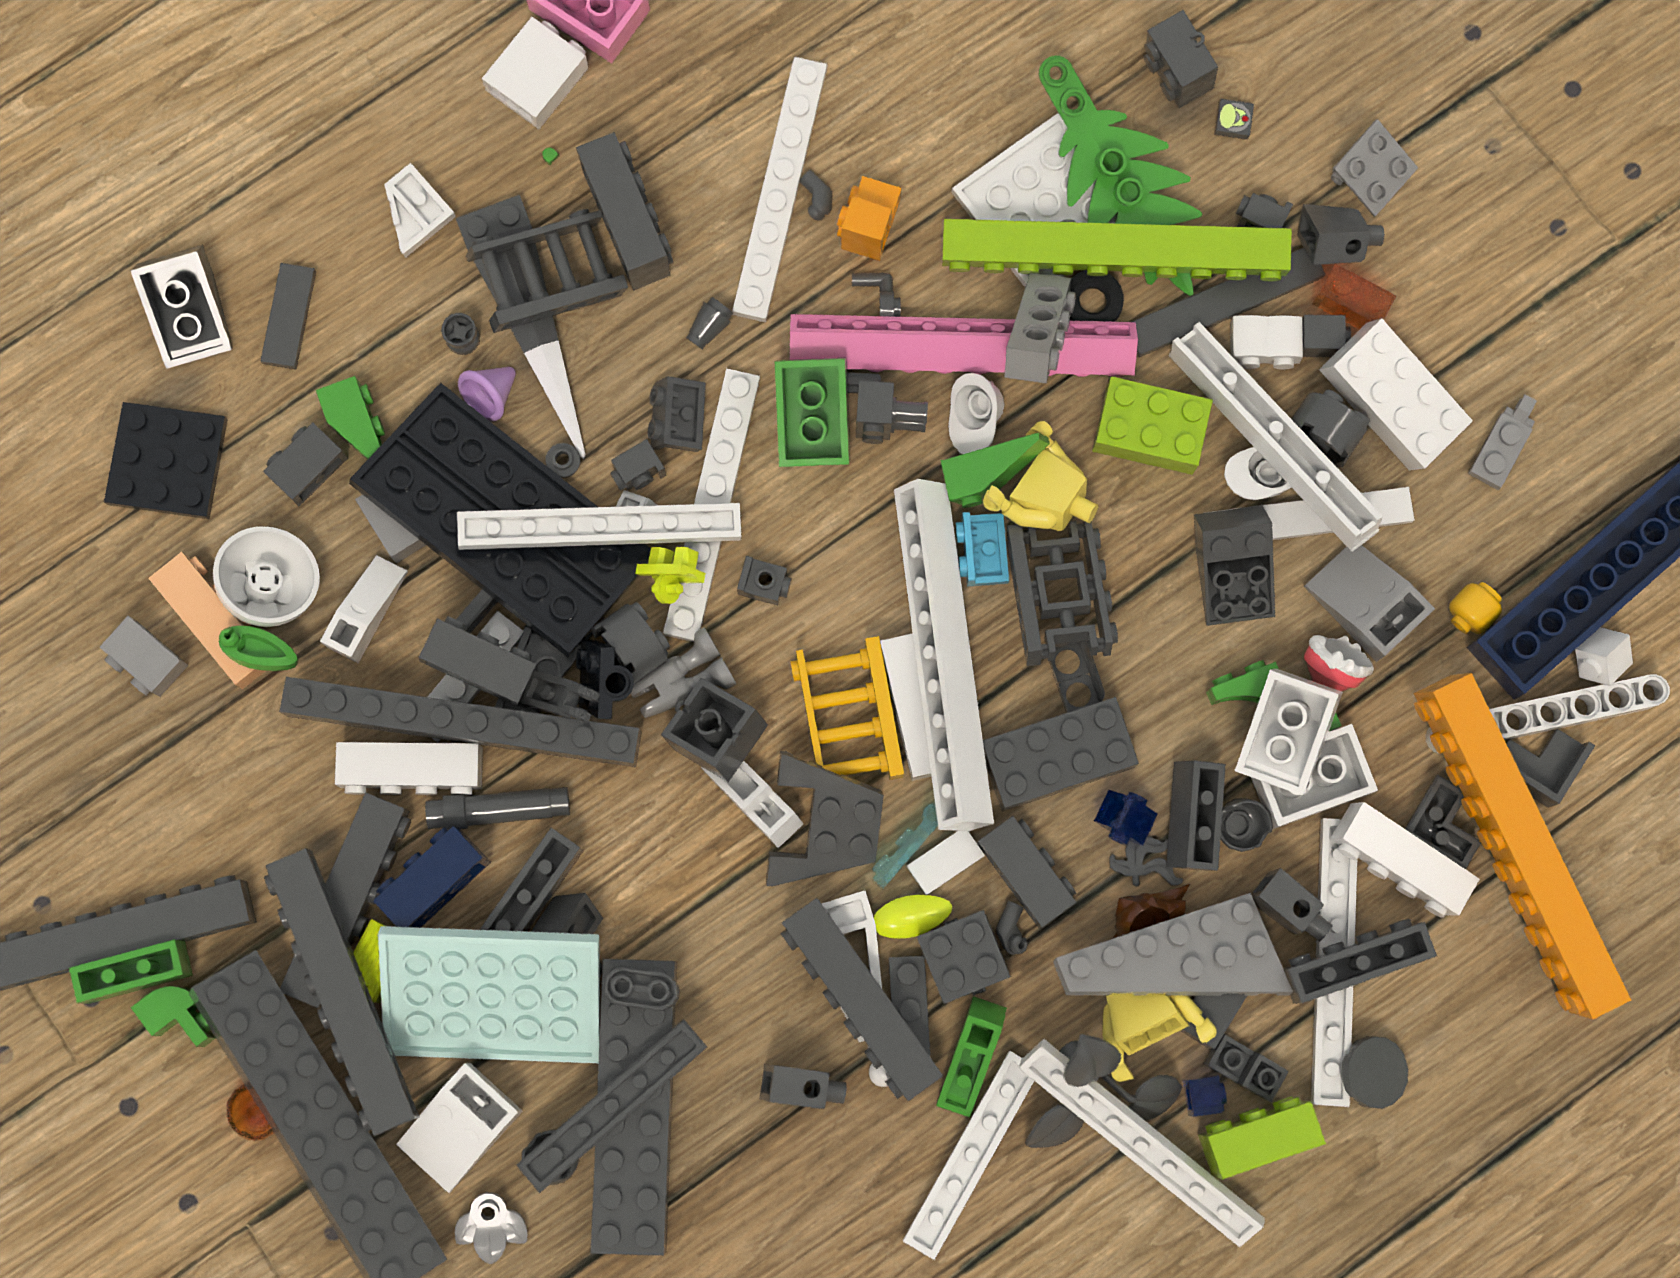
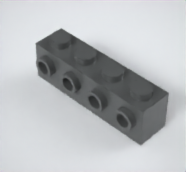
M1410 918L1390 924L1391 932L1378 936L1377 931L1373 930L1356 936L1358 943L1344 947L1342 941L1322 948L1324 953L1322 956L1311 959L1309 953L1290 959V967L1284 968V972L1293 990V993L1290 994L1293 1004H1302L1437 957L1425 922L1412 924Z

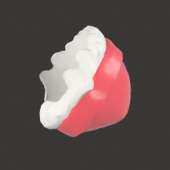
M1314 635L1310 638L1309 647L1304 654L1312 681L1339 691L1357 688L1374 670L1370 659L1367 658L1365 653L1361 652L1360 645L1357 643L1351 644L1347 636L1334 639L1322 635Z

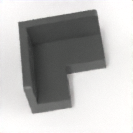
M1559 729L1553 731L1538 757L1511 739L1506 740L1509 751L1532 798L1547 808L1560 804L1595 747L1591 742L1581 744Z
M586 893L559 895L553 897L531 932L594 934L603 917ZM600 962V976H601V975H602L603 965H602L601 962Z

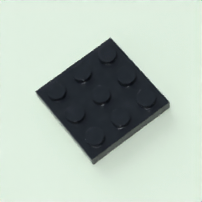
M123 402L104 503L111 506L210 519L228 419L220 415Z

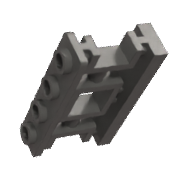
M1071 521L1069 522L1068 538L1037 541L1035 528L1028 527V530H1022V526L1008 525L1006 543L1026 666L1041 665V659L1045 658L1048 661L1055 660V644L1087 640L1090 656H1096L1097 652H1102L1103 656H1111L1112 645L1118 642L1116 623H1110L1108 612L1112 611L1110 591H1104L1102 580H1106L1104 559L1098 560L1097 549L1101 548L1100 533L1098 528L1093 529L1092 521L1090 523L1083 521L1081 524ZM1079 538L1083 539L1088 575L1085 573L1083 561L1064 562V553L1079 552ZM1025 544L1029 545L1030 557L1049 555L1051 565L1035 567L1034 581H1031ZM1076 577L1080 600L1048 604L1044 581ZM1090 600L1094 602L1100 638L1096 636L1095 624L1075 626L1074 616L1090 614ZM1035 606H1039L1041 620L1060 618L1061 628L1045 630V644H1041Z

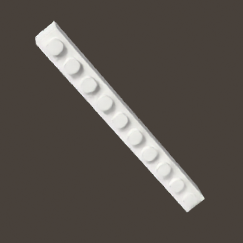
M916 479L894 489L938 829L972 831L994 824L951 505L945 483Z

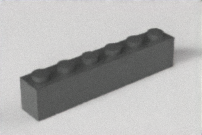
M366 792L326 882L327 889L351 947L356 936L360 938L367 927L369 918L365 917L370 903L375 905L373 900L379 895L376 890L381 885L379 882L384 871L389 872L396 860L397 852L393 850L398 838L403 839L406 836L411 824V819L408 818L410 811ZM294 955L280 987L282 993L314 1007L322 1008L318 996H312L306 985L304 976L309 973L304 961L299 963Z
M815 898L782 922L786 930L780 934L792 951L799 947L807 959L802 962V965L813 980L818 977L822 979L827 987L822 992L834 1010L841 1006L846 1013L848 1019L843 1021V1023L855 1040L862 1036L870 1047L864 1053L876 1069L883 1066L890 1078L885 1083L897 1099L904 1096L907 1101H910L943 1077L938 1067L818 898Z

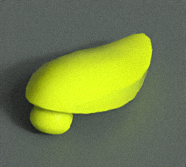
M908 895L897 898L885 904L875 913L876 932L888 938L919 936L937 927L948 918L952 912V904L944 898L932 895Z

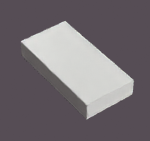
M957 831L906 867L925 895H928L985 855L969 831Z

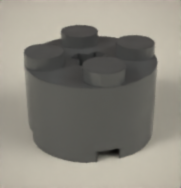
M1326 389L1323 394L1311 392L1306 396L1291 419L1327 458L1331 459V462L1337 468L1343 467L1367 432V425L1370 420L1363 413L1351 410L1344 405L1343 398L1332 390Z
M638 602L632 605L625 604L592 628L595 639L601 635L605 644L615 648L614 663L627 668L631 672L634 684L668 660L666 649L670 647L665 636L658 629L653 632L647 624L648 615Z

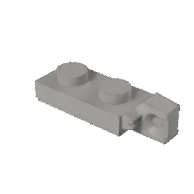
M1524 394L1523 398L1519 399L1514 410L1507 406L1504 412L1498 416L1468 472L1469 475L1497 490L1503 486L1533 430L1532 426L1535 421L1528 417L1537 400Z

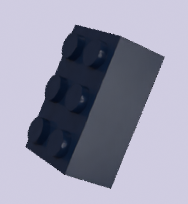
M454 826L449 830L446 827L442 828L431 838L430 843L432 846L423 855L420 852L415 853L405 862L403 867L406 870L396 880L390 877L376 890L379 895L373 902L396 927L422 928L491 863L464 832Z

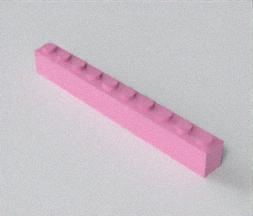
M791 314L790 360L846 357L848 370L867 369L872 372L902 370L907 373L917 371H936L943 374L953 371L985 374L987 372L1005 373L1006 349L1015 319ZM1070 321L1068 331L1065 332L1063 349L1059 353L1057 370H1050L1049 376L1055 374H1073L1079 377L1108 375L1117 378L1124 375L1135 376L1138 345L1136 323Z

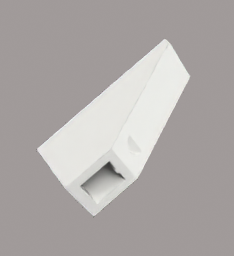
M376 555L335 612L320 642L327 648L359 663L408 571Z

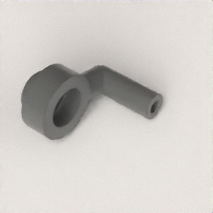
M852 273V287L879 286L880 316L901 317V299L894 298L893 277L891 274Z

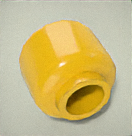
M1484 582L1465 585L1449 604V610L1454 616L1451 619V623L1464 634H1467L1469 631L1476 634L1486 632L1502 614L1501 596Z

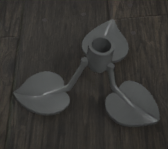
M1080 1034L1078 1041L1067 1043L1060 1049V1052L1070 1059L1063 1073L1064 1080L1068 1085L1082 1087L1092 1081H1097L1101 1077L1127 1102L1131 1103L1129 1108L1143 1120L1156 1118L1167 1111L1181 1093L1183 1086L1175 1077L1170 1075L1152 1077L1140 1085L1135 1095L1127 1093L1109 1076L1118 1067L1121 1061V1054L1113 1044L1103 1039ZM1064 1104L1057 1105L1048 1110L1038 1120L1028 1135L1025 1144L1031 1148L1058 1146L1072 1139L1079 1132L1084 1121Z

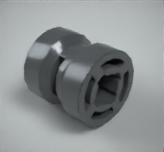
M454 313L444 320L441 332L452 352L458 355H467L477 349L480 343V334L470 316L464 313Z

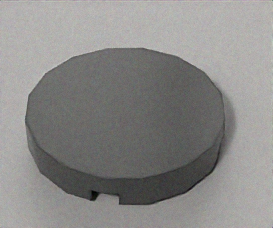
M1367 1036L1356 1040L1350 1046L1353 1048L1349 1051V1054H1345L1342 1061L1341 1078L1345 1091L1362 1107L1384 1109L1395 1104L1403 1095L1408 1083V1065L1404 1053L1396 1043L1384 1037Z

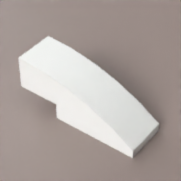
M745 761L742 762L729 782L701 767L777 848L804 824L797 814Z

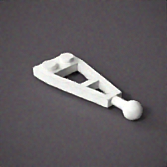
M866 891L822 903L843 934L865 928L869 970L882 988L876 924ZM862 1036L857 1038L859 1042L865 1041ZM871 1064L869 1068L871 1081L879 1087H887L888 1085L885 1081L890 1078L883 1066L876 1069Z

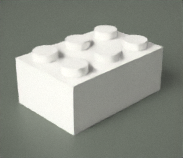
M1352 724L1328 732L1303 796L1251 777L1261 804L1271 814L1273 829L1378 791Z

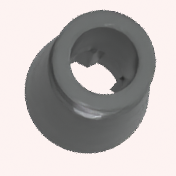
M711 297L707 303L703 302L686 338L703 350L706 344L710 343L731 323L729 319L734 313L718 300Z

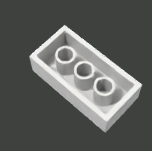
M1382 318L1367 322L1319 369L1354 410L1363 413L1369 418L1370 422L1368 425L1409 471L1425 469L1473 421Z

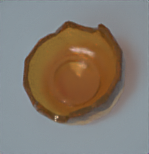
M242 1085L235 1089L227 1101V1119L233 1131L241 1138L255 1142L265 1140L273 1135L272 1128L246 1086Z

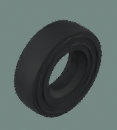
M1084 270L1071 278L1070 292H1076L1074 311L1070 313V321L1116 322L1123 309L1124 295L1120 284L1112 275L1108 273L1106 276L1087 275V270ZM1090 288L1100 290L1106 298L1105 307L1096 313L1084 310L1079 300L1082 292Z

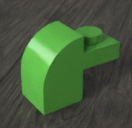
M173 986L158 988L130 1007L151 1036H162L179 1023L196 1047H205L216 1039L201 1013L196 1012L197 1007L189 995L191 989Z

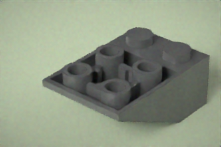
M1255 506L1194 514L1195 547L1206 625L1275 617L1272 521L1264 507Z

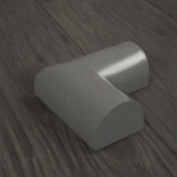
M1436 775L1405 830L1466 870L1481 842L1451 823L1462 805L1461 799L1464 796L1458 786H1455L1440 775Z

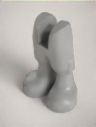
M705 627L695 633L694 646L682 656L668 658L665 663L634 684L633 690L630 693L633 698L639 697L655 687L660 694L659 697L640 708V712L645 718L674 708L680 700L685 701L700 678L724 689L731 688L737 684L722 657L697 675L689 678L685 677L690 670L721 656Z

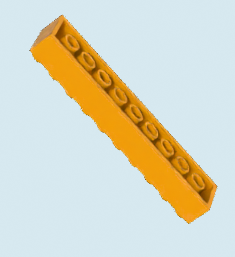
M1472 673L1450 675L1415 692L1414 695L1417 700L1414 703L1415 709L1421 720L1428 722L1433 732L1430 735L1431 742L1439 754L1443 753L1449 765L1446 767V772L1451 782L1455 786H1459L1464 796L1461 799L1464 810L1470 818L1474 817L1480 829L1477 831V836L1482 846L1486 850L1490 849L1496 861L1493 863V869L1500 881L1506 882L1511 892L1508 895L1509 902L1514 911L1522 915L1527 925L1524 927L1527 939L1534 947L1537 946L1542 956V959L1539 960L1540 965L1549 979L1553 978L1558 988L1555 995L1561 1007L1570 1013L1595 1019L1631 1001Z

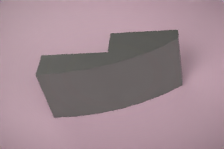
M1226 1034L1222 1036L1216 1048L1211 1049L1203 1063L1271 1103L1289 1072Z

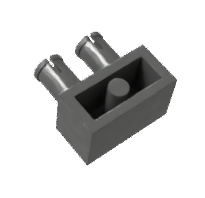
M859 381L856 438H862V441L868 444H881L883 440H890V434L894 433V430L925 432L928 402L896 401L897 397H893L894 383Z

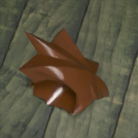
M1190 884L1159 893H1142L1138 896L1119 898L1115 914L1116 924L1114 926L1117 932L1112 939L1185 915L1186 901L1182 900Z

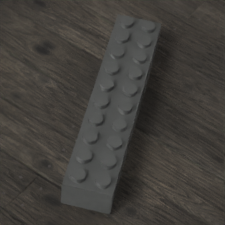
M255 950L192 987L189 993L190 997L363 1278H420L446 1261L447 1258L369 1131L365 1130L356 1110L258 952Z

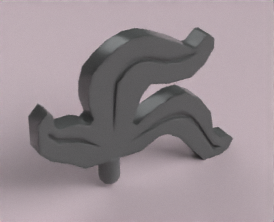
M1140 835L1133 838L1126 845L1125 855L1127 861L1116 860L1114 854L1109 857L1110 868L1125 877L1132 876L1133 885L1136 887L1140 884L1139 876H1146L1151 872L1160 874L1171 886H1177L1183 882L1182 878H1177L1174 875L1173 868L1166 867L1167 860L1163 858H1155L1144 865L1142 864L1147 852L1163 853L1167 850L1168 839L1160 842L1152 837Z

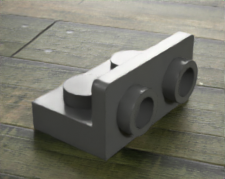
M667 376L654 384L650 392V404L653 406L652 419L648 425V438L651 439L653 450L658 451L664 447L692 452L702 450L705 382Z

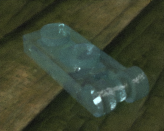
M934 803L925 807L922 813V822L915 831L908 827L898 838L895 844L900 848L890 858L885 854L872 868V871L876 873L872 881L880 889L883 890L938 827Z

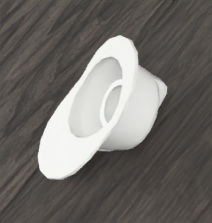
M966 373L959 377L952 387L949 436L953 446L962 454L989 447L994 439L996 422L1003 414V395L994 385L993 381H988L982 375Z
M1254 447L1233 455L1225 465L1224 476L1227 485L1235 494L1242 498L1250 500L1265 499L1280 495L1292 488Z

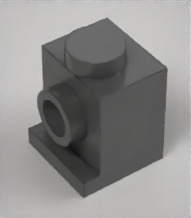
M1253 193L1251 198L1244 195L1236 211L1237 215L1242 216L1237 227L1282 228L1293 204L1287 201L1283 207L1278 205L1276 199L1265 194L1257 195Z
M647 439L611 460L615 470L610 472V475L620 491L624 488L628 491L633 487L639 490L650 484L654 480L652 476L658 474L660 479L667 476L664 466Z
M746 556L737 592L740 596L778 606L780 597L787 598L792 578L786 577V567ZM764 574L770 575L772 578V582L766 586L759 583L760 576Z

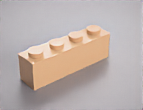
M180 552L148 579L233 683L244 689L265 671L250 669L230 659L220 648L219 635L225 628L239 625L250 626L251 624L239 620L224 607L217 596L214 584L211 585L204 576L209 572L204 564L196 556L190 559L183 552Z

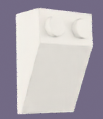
M1276 668L1270 670L1235 771L1303 796L1343 692Z

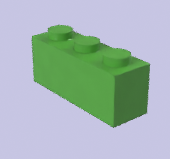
M171 940L69 968L76 1002L83 1004L98 1002L193 976L186 943L181 940Z

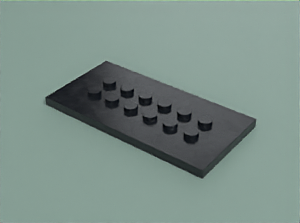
M442 383L425 398L350 478L349 484L567 657L574 652L592 631V628L600 622L639 577V575L635 574L637 564H648L651 548L646 544L459 550L457 512L593 508L598 506Z

